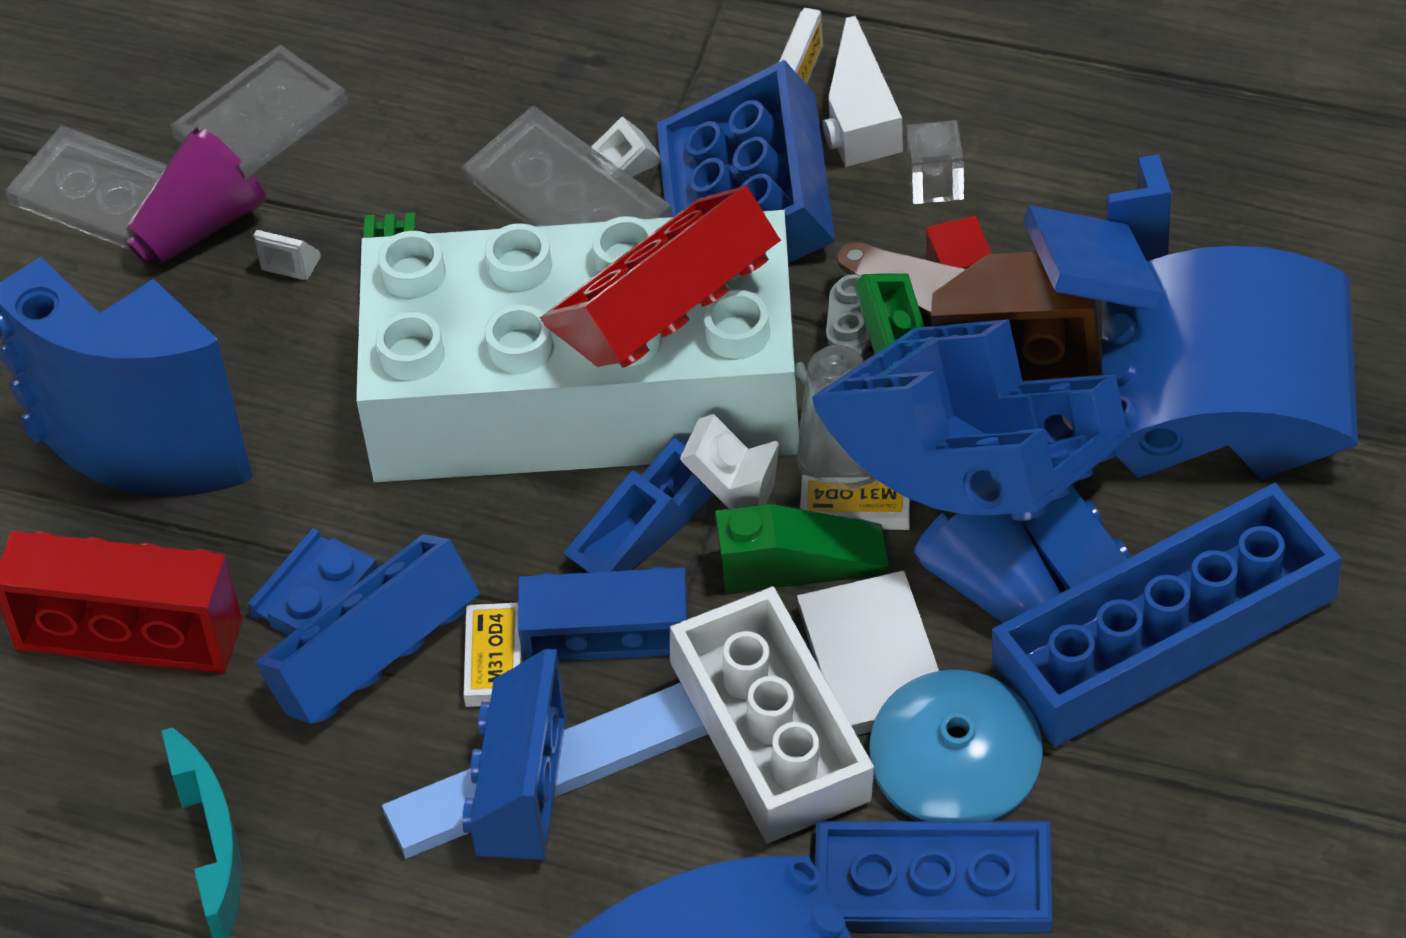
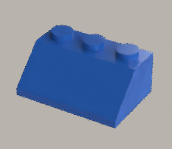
M545 649L495 678L490 701L481 702L479 734L484 736L483 748L474 749L471 758V782L476 784L474 798H465L462 815L463 831L472 833L476 856L545 860L567 717L557 650Z

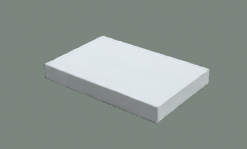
M904 571L797 595L799 613L815 662L856 735L872 731V726L878 712L897 689L919 676L939 671Z

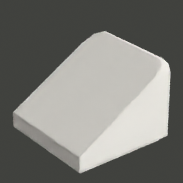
M621 117L587 150L608 180L614 185L661 163L660 154L642 131L624 117Z
M256 230L253 235L262 270L302 280L309 279L320 259L319 250L302 240Z

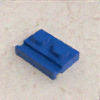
M312 528L248 602L250 615L257 620L261 617L269 621L271 627L289 636L378 568L377 561L334 538L329 541L321 537L320 532Z

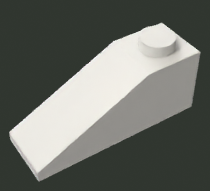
M856 16L846 18L829 93L830 119L823 120V130L827 144L830 149H838L845 167L903 152L902 116Z

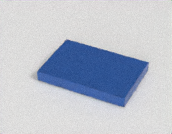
M1028 205L1023 222L1055 292L1148 310L1158 309L1163 292L1128 224Z

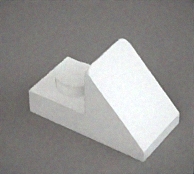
M715 414L698 419L680 460L729 509L765 505L775 484L779 443L773 441L748 449Z

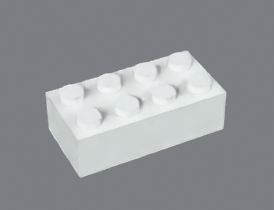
M774 586L670 626V663L766 844L816 824V821H824L871 801L874 766Z

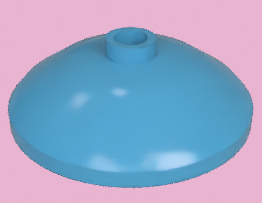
M942 670L919 676L907 682L886 700L872 726L869 752L870 761L874 766V777L880 790L896 809L914 821H1001L1016 811L1032 792L1040 773L1043 747L1040 729L1032 711L1024 700L1011 688L981 673L967 670ZM953 727H960L968 734L962 738H954L947 731Z

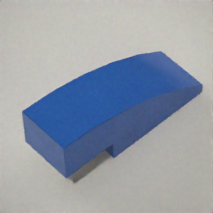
M673 437L642 476L632 470L564 551L563 554L566 558L587 573H593L598 570L629 571L672 538L714 495L680 460L685 445Z

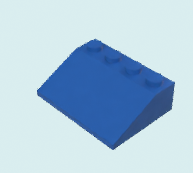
M785 60L657 123L666 218L676 216L699 198L747 186L762 211L785 210L788 263L835 242L815 93Z

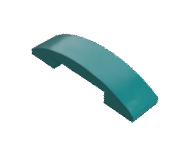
M174 728L162 730L167 757L181 806L186 807L200 802L203 803L217 863L194 869L212 938H230L239 911L242 867L238 841L226 800L215 774L200 752Z

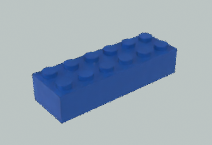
M1273 483L992 628V669L1005 685L1024 700L1032 711L1039 729L1055 748L1336 599L1342 557L1276 483Z

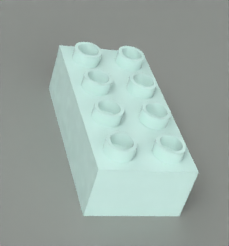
M785 210L763 211L781 239L780 242L765 252L769 260L763 266L743 277L739 273L726 282L729 291L725 295L704 307L698 303L686 313L690 319L688 323L666 337H662L659 333L646 343L649 352L625 368H621L619 363L601 367L595 366L545 327L539 317L673 217L640 219L623 216L606 222L550 226L511 224L500 229L431 234L421 231H405L394 236L362 238L356 401L374 483L651 465L673 437L686 446L698 419L715 414L748 449L777 441L779 443L778 456L800 455Z

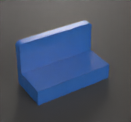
M1159 154L1138 157L1137 190L1110 194L1107 196L1106 220L1129 225L1146 261L1168 255L1171 189Z

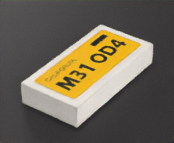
M804 8L801 11L780 61L785 60L806 84L823 46L820 10Z
M802 475L800 509L879 523L882 525V530H909L911 499L902 496L879 482L872 475Z
M518 603L466 605L464 700L466 707H478L482 701H490L494 679L523 662L518 635Z

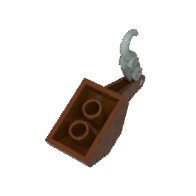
M861 242L849 243L843 246L837 253L841 279L832 287L829 295L826 335L828 344L837 359V367L829 374L812 375L806 371L804 363L798 362L795 364V376L799 382L809 389L817 391L823 390L857 367L860 358L871 345V341L854 289L855 282L863 274L908 273L925 327L1009 319L1022 381L1099 376L1102 372L1096 300L1055 292L1037 252L987 254L969 268L962 269L886 251Z

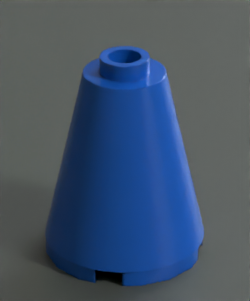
M942 512L922 534L914 548V554L918 557L917 559L922 567L1002 623L1060 594L1022 522L1013 520L1011 514L965 515L955 513L948 519Z

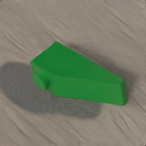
M774 504L715 511L725 594L763 590L773 586L774 588L889 574L882 525L879 523Z

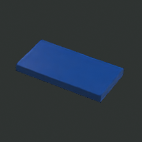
M816 821L815 866L820 872L821 880L836 909L842 914L845 926L849 932L1052 933L1050 821Z

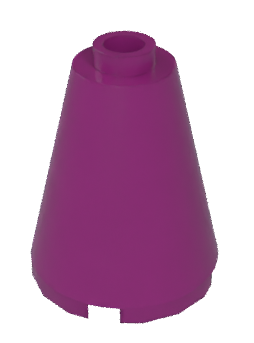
M195 127L186 136L127 225L126 231L130 238L126 241V245L145 264L153 260L162 265L259 208L267 200L266 193L254 175L247 181L245 180V175L239 167L242 161L229 147L208 130L203 128L199 131L198 127Z

